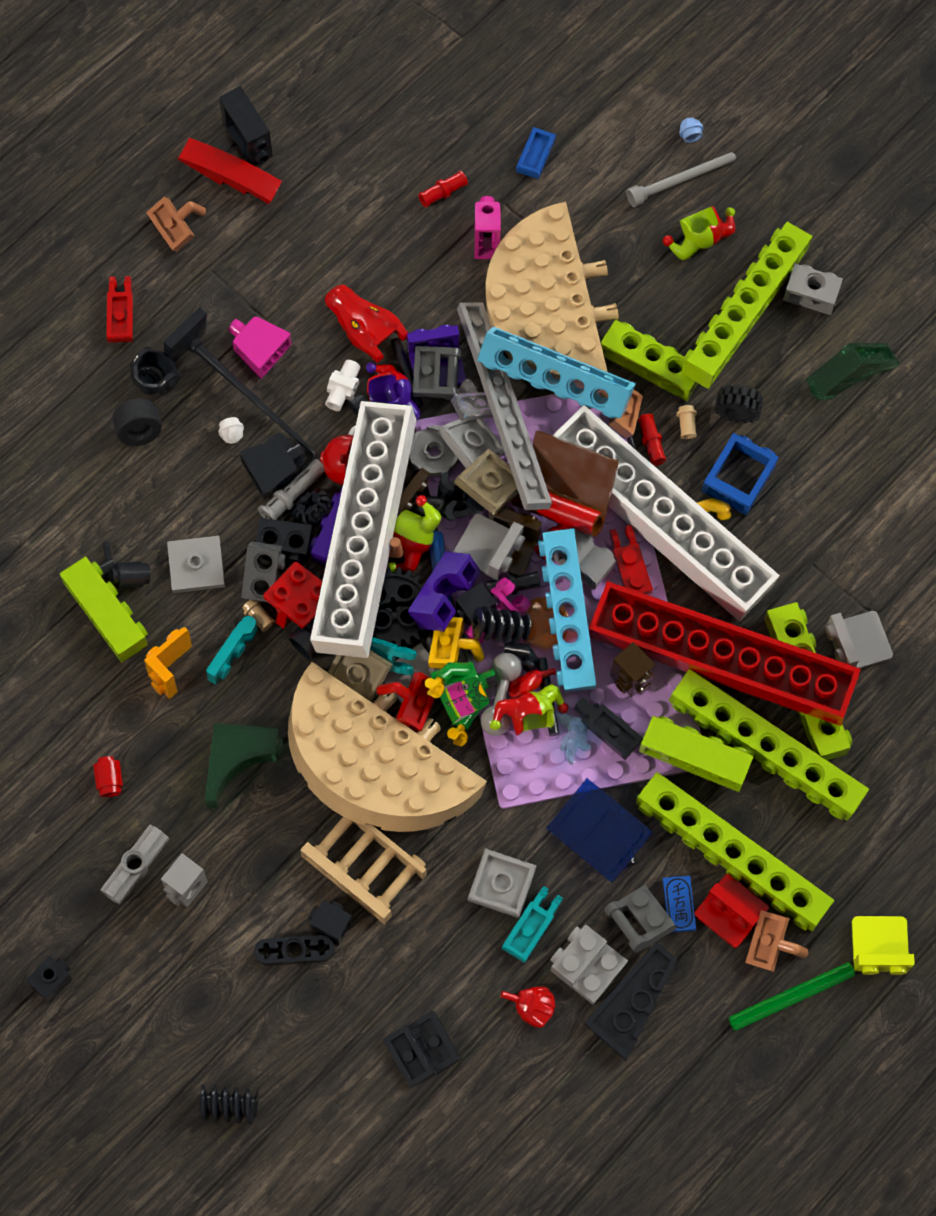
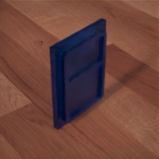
M588 778L585 779L547 826L550 832L611 883L625 869L626 865L653 833V831Z

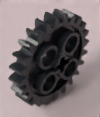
M387 567L381 595H384L386 598L384 601L379 602L376 621L386 619L389 623L384 627H379L375 624L373 637L397 644L398 647H401V644L404 643L407 648H411L410 641L412 639L416 643H420L419 634L427 637L428 630L420 629L415 621L410 624L402 621L403 617L410 616L408 610L425 585V583L420 584V575L412 579L411 570H408L403 575L401 574V567H398L396 573H392L390 567ZM403 591L412 594L408 599H402L398 595ZM390 606H396L397 611L392 612Z

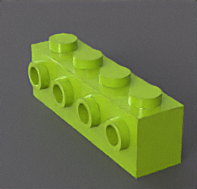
M85 556L61 572L60 577L63 584L122 663L148 645L145 638L148 633L140 622L135 624L130 616L133 613L126 602L120 603L116 598L118 592L110 581L104 582L101 577L103 572L95 561L90 563Z
M652 716L639 752L734 791H740L754 757L749 755L746 749L738 746L734 748L727 746L717 737L709 736L707 738L698 734L699 732L689 726L680 727L675 725L667 717Z

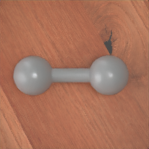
M511 653L499 654L494 658L491 666L499 683L497 685L494 706L487 708L483 712L481 725L483 730L492 736L503 735L511 725V717L504 715L500 721L501 728L499 730H492L490 728L496 703L506 699L509 682L516 680L521 673L520 660Z

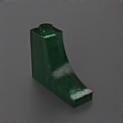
M849 343L810 375L806 381L810 385L812 395L818 400H832L855 383L876 373L893 370L900 362L888 343Z
M214 723L205 793L207 808H218L224 788L243 769L257 763L277 762L278 753H283L284 737H280L278 728Z

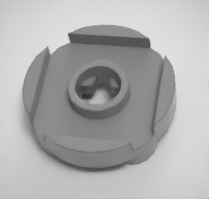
M437 425L427 426V429L414 433L409 455L411 466L416 470L423 467L430 473L429 477H441L444 472L450 473L459 461L437 431L441 426ZM437 446L440 454L431 456L427 450Z

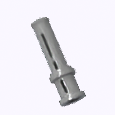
M314 459L283 490L275 491L274 497L268 503L258 507L261 516L266 519L277 520L285 510H290L293 507V501L314 483L318 477L325 473L323 464L319 460Z

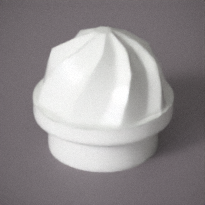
M230 417L219 423V435L226 443L239 442L243 437L244 426L239 422L238 418Z

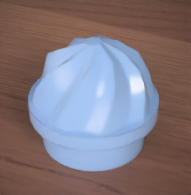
M686 118L680 125L679 134L684 139V142L693 143L703 137L702 132L704 128L699 120Z

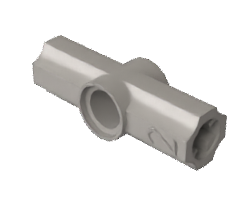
M149 825L131 850L123 855L121 863L100 891L120 905L138 880L147 874L148 867L168 842L169 837L155 826ZM139 859L142 861L138 869L131 870L128 868L132 860Z

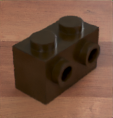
M632 642L613 659L610 676L615 680L614 683L619 691L623 694L627 692L632 698L637 693L642 695L652 685L651 680L654 677L655 664Z

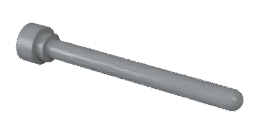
M732 152L646 187H639L637 185L630 187L626 190L628 201L632 207L642 205L650 195L734 162L736 155Z

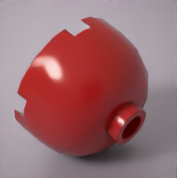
M351 434L333 438L327 444L325 450L322 451L320 457L327 477L339 485L344 484L354 437Z

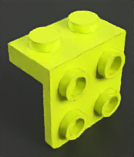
M856 916L853 918L854 971H863V974L866 975L879 974V972L903 975L911 970L914 966V954H909L907 920L904 917Z

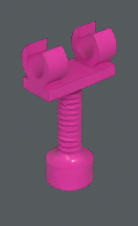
M506 577L502 578L496 584V587L490 590L499 600V604L495 608L500 610L507 609L509 611L515 610L519 613L525 612L530 607L531 602L520 594L510 603L505 597L513 592L515 585ZM472 625L464 631V634L469 639H474ZM482 635L479 639H477L479 640L480 645L485 641Z

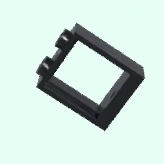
M239 86L220 96L222 122L247 162L254 166L267 162L273 156L270 131L242 87Z

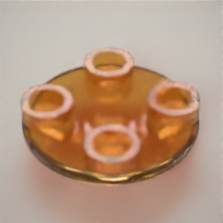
M546 597L534 598L530 600L531 605L525 611L531 619L530 635L525 641L537 647L550 649L553 645L558 644L557 634H551L549 619L554 618L553 608H547ZM562 606L559 613L563 617H569L567 610Z

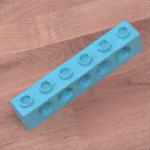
M494 326L486 333L477 361L484 363L483 365L488 369H499L506 372L513 379L529 381L535 388L551 390L560 398H570L578 401L580 406L585 405L588 409L595 408L600 410L603 415L609 418L622 417L635 387L633 382ZM503 351H509L513 356V360L507 359ZM527 360L533 361L537 369H531L527 365ZM556 370L560 374V379L554 378L550 371ZM578 379L582 381L584 384V389L578 388L575 385L574 380ZM598 389L605 390L608 398H602L598 393Z
M573 528L544 532L543 540L538 541L540 557L546 556L547 566L542 567L544 582H549L551 592L546 593L547 608H553L554 618L549 619L551 634H557L558 644L553 645L555 661L560 660L561 670L556 671L558 687L564 686L565 693L596 689L575 531ZM555 554H564L567 557V561L563 565L554 564L552 558ZM566 579L570 582L571 586L566 591H560L555 586L557 581ZM564 605H570L575 611L572 616L563 617L559 613L560 608ZM567 631H574L577 633L578 639L574 643H566L563 640V635ZM571 657H578L582 661V665L580 668L572 670L566 665L567 660Z

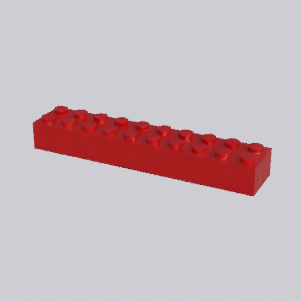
M609 581L605 585L588 628L590 639L622 650L634 642L653 661L685 672L690 669L707 680L842 726L861 671L860 668Z

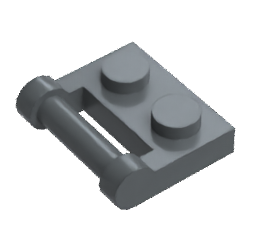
M415 346L413 397L445 398L446 400L459 399L457 376L461 350L451 347ZM441 358L448 360L447 387H439Z
M643 885L619 901L609 903L604 909L608 917L613 918L630 941L629 945L635 953L642 951L676 930L674 922L646 885ZM628 910L645 932L643 936L637 934L623 915L624 911Z

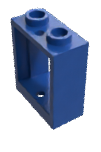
M733 433L704 481L701 492L728 503L732 509L747 516L774 471L779 457L771 449L761 448L748 437ZM733 448L766 465L749 495L716 478Z

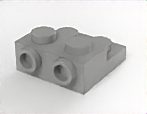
M585 924L582 929L576 927L567 939L571 943L565 950L559 948L552 956L550 961L554 964L551 966L550 971L594 1005L625 967L628 960L611 948L604 938Z

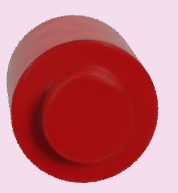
M113 756L98 758V762L93 764L96 790L99 791L100 797L106 798L120 795L121 788H123L120 761L114 760Z

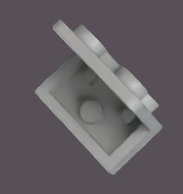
M476 514L453 552L470 554L482 573L498 581L502 572L506 573L513 560L511 558L515 550L519 551L525 540V537L522 536L523 526L513 522L509 529L481 514Z
M870 611L843 619L841 613L830 616L825 629L828 639L834 645L837 661L861 669L892 658L893 652L877 612Z

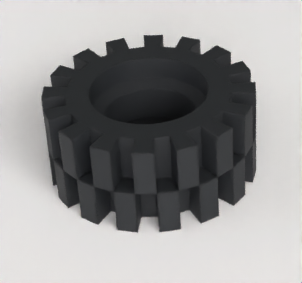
M728 384L726 387L721 386V389L719 388L714 410H716V414H720L721 418L727 417L726 420L728 421L735 420L736 423L742 421L743 424H747L748 421L754 423L760 418L764 397L761 396L760 392H755V389H748V386L743 385V387H739L738 384H735L733 387L731 384Z

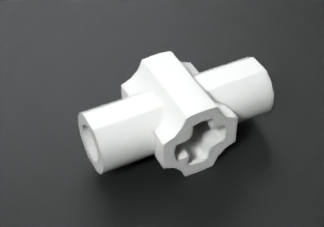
M346 360L340 372L335 370L332 373L327 386V392L330 394L325 402L328 408L340 411L345 399L351 400L354 397L359 384V379L356 376L361 368L358 363Z

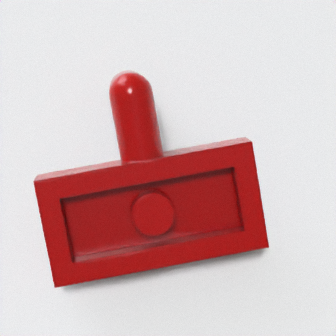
M422 672L414 673L408 688L399 682L379 685L376 689L380 696L396 693L404 699L396 720L414 732L422 731L435 699L427 694L430 689L425 686V681L429 677Z

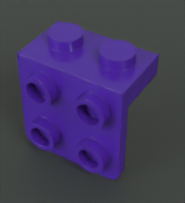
M441 325L437 329H417L412 333H407V348L413 377L415 346L460 349L457 325ZM442 358L440 361L439 387H447L448 360ZM462 358L458 360L457 385L465 383Z

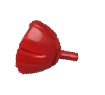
M552 668L544 671L537 669L527 672L509 683V695L513 698H518L525 693L534 692L540 686L542 678L555 675L556 669Z
M547 987L527 988L519 991L518 995L505 991L501 992L500 997L514 1001L520 1017L533 1027H544L554 1013V996Z

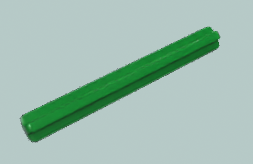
M847 962L730 1016L729 1023L733 1030L737 1031L852 978L855 975L854 968Z

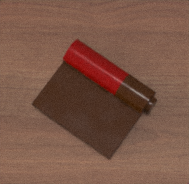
M536 431L532 446L552 504L549 509L526 511L596 537L601 532L605 522L619 461L544 432ZM518 493L511 499V504L524 510Z

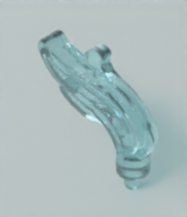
M556 712V718L560 719V723L567 726L568 733L561 741V751L563 752L567 746L566 759L570 765H573L578 748L583 751H588L591 748V745L586 742L587 728L581 722V718L571 717L566 713L562 715Z

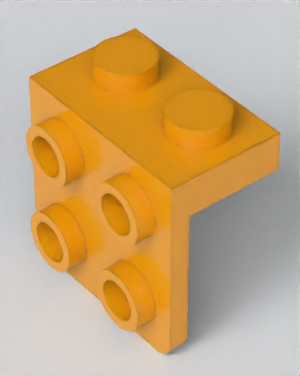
M186 627L172 631L166 638L167 641L160 647L155 646L147 653L146 659H144L148 676L152 680V687L159 695L164 693L169 699L178 692L174 675L167 668L192 647L189 630Z

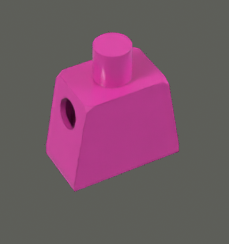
M484 196L480 199V202L475 203V259H491L500 244V203L495 202L491 196ZM483 232H492V236L485 238L483 237Z
M253 317L247 325L235 319L228 328V332L235 336L232 342L234 352L260 379L266 375L292 345L289 332L259 317Z

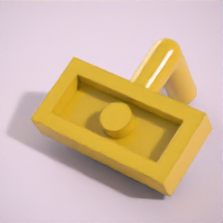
M453 617L444 632L434 630L428 660L430 668H443L448 662H457L460 649H471L476 662L484 660L485 656L479 640L462 638L464 629L463 618Z

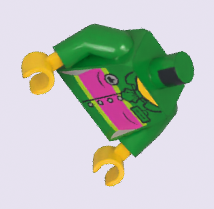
M448 662L441 670L431 673L432 678H428L425 681V686L430 689L427 692L428 695L434 698H441L453 725H457V728H450L448 730V738L453 739V744L463 746L467 742V733L465 731H468L474 719L490 702L485 689L498 684L499 681L494 669L478 675L473 662Z

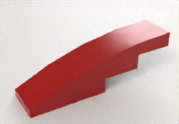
M192 138L188 139L178 157L179 161L221 185L224 182L244 195L246 192H249L267 204H270L282 182L234 155Z

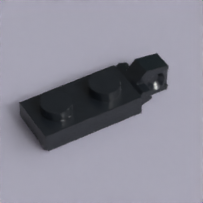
M582 697L575 705L574 709L583 717L581 722L585 727L625 761L642 743L643 737L604 704L601 706L596 702L593 706Z

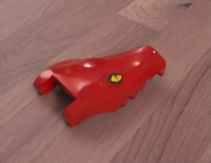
M337 285L326 294L325 304L336 314L341 327L346 331L348 339L356 348L368 354L377 363L384 358L377 347L388 337L396 333L402 341L407 339L408 332L397 316L389 310L372 304L358 296L346 285Z

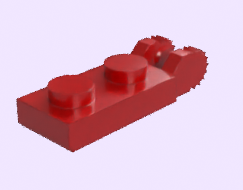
M125 276V292H116V277H109V292H107V342H133V292L131 276Z
M625 526L624 532L629 545L623 547L620 546L619 535L616 529L609 530L613 555L623 587L646 595L652 594L653 587L639 543H636L632 526Z

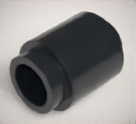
M141 561L115 563L114 568L110 569L111 583L115 584L117 589L138 588L150 583L151 573L148 563H142Z

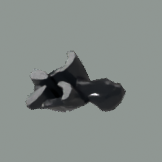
M444 472L440 478L437 496H425L427 502L440 513L442 518L448 521L485 512V508L454 483L455 480H448V472ZM415 504L412 512L421 517L425 516L423 507Z

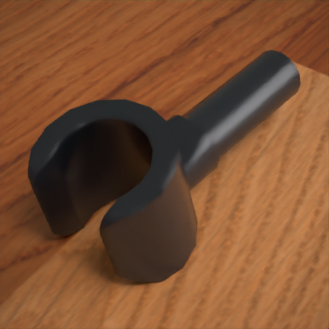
M105 541L103 542L106 562L99 564V567L103 572L104 578L110 577V569L114 568L115 564L112 560L109 542Z

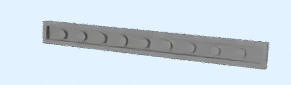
M483 302L459 303L457 311L524 510L549 509L552 501L509 376L506 372L499 369H488L483 365L484 363L477 361L486 333L492 328Z

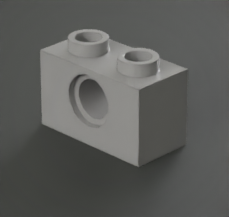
M794 264L783 300L831 315L843 278L837 277V275L831 272L824 273L814 270L808 265ZM809 285H815V286H817L819 289H817V290L811 289V288L809 287Z
M182 853L161 878L164 885L163 890L167 893L166 897L175 905L179 906L182 903L187 908L208 883L204 869Z

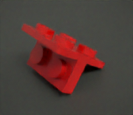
M294 562L263 595V599L276 608L278 612L276 623L283 629L291 621L301 628H305L316 615L323 581L298 562Z
M726 874L718 884L716 883L707 898L694 914L697 919L733 948H737L757 924L761 910L767 912L769 906L732 876Z

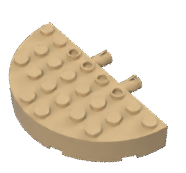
M566 202L548 206L529 215L514 226L502 239L491 258L487 271L486 312L491 327H497L607 372L596 325L599 322L618 320V309H616V303L595 308L591 306L586 279L608 276L607 265H605V260L583 264L580 261ZM504 350L505 354L508 356V359L513 360L512 354L509 351ZM527 360V365L531 369H537L533 361ZM556 370L550 371L554 378L560 379V374ZM575 379V385L578 388L584 389L583 382Z
M311 662L303 673L294 694L288 721V740L292 759L298 772L307 781L309 789L325 805L341 816L364 826L367 823L381 827V830L408 832L440 826L444 824V821L460 816L478 801L487 781L430 743L431 739L441 729L437 722L431 727L433 719L428 718L422 731L416 733L386 713L392 704L397 701L394 693L389 696L379 695L372 703Z

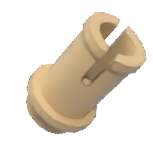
M692 405L681 406L677 412V417L680 419L681 439L697 437L695 425L697 411L694 410Z
M250 599L243 605L244 615L253 616L257 622L256 625L262 632L268 630L275 623V620L261 606V601Z

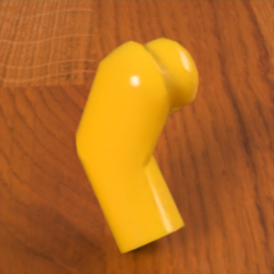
M710 498L696 502L706 512H716L717 518L720 520H727L731 517V507L724 501Z

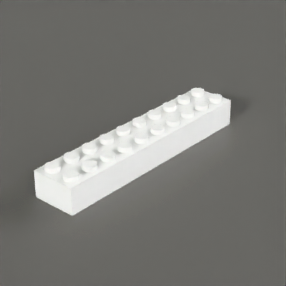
M361 401L310 638L317 653L368 658L391 548L390 540L393 538L416 425V417L412 406Z
M585 405L553 435L619 461L608 507L631 525L633 529L739 622L773 587L780 575Z

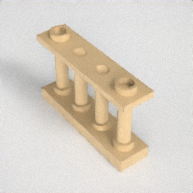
M345 817L337 823L319 845L316 844L313 847L307 842L300 850L301 856L384 925L391 918L389 903L414 874H417L422 879L426 877V868H424L426 864L415 854L412 856L408 855L373 825L365 823L364 826ZM352 823L365 832L340 862L336 861L333 863L327 858V851ZM374 839L386 850L361 879L353 880L347 875L349 872L347 869ZM395 856L406 865V868L382 896L378 895L375 898L368 892L370 889L368 886Z

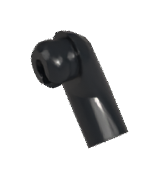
M511 641L505 643L504 653L519 656L522 660L521 665L524 671L535 670L539 661L530 645L524 643L515 645Z

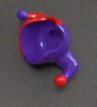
M369 362L366 366L367 372L380 373L368 379L367 394L369 402L412 406L417 422L420 418V410L411 399L412 387L407 377L397 372L396 368L391 364L376 365L373 362Z

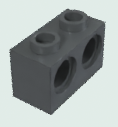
M251 541L247 547L241 598L267 602L263 599V595L267 590H261L257 586V581H266L270 588L278 580L279 570H284L286 558L285 554H281L282 546ZM266 554L270 556L272 564H263L260 561V555Z

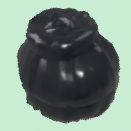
M148 346L139 351L130 363L132 382L146 395H154L156 393L166 395L178 384L180 374L176 371V365L172 359L165 353Z

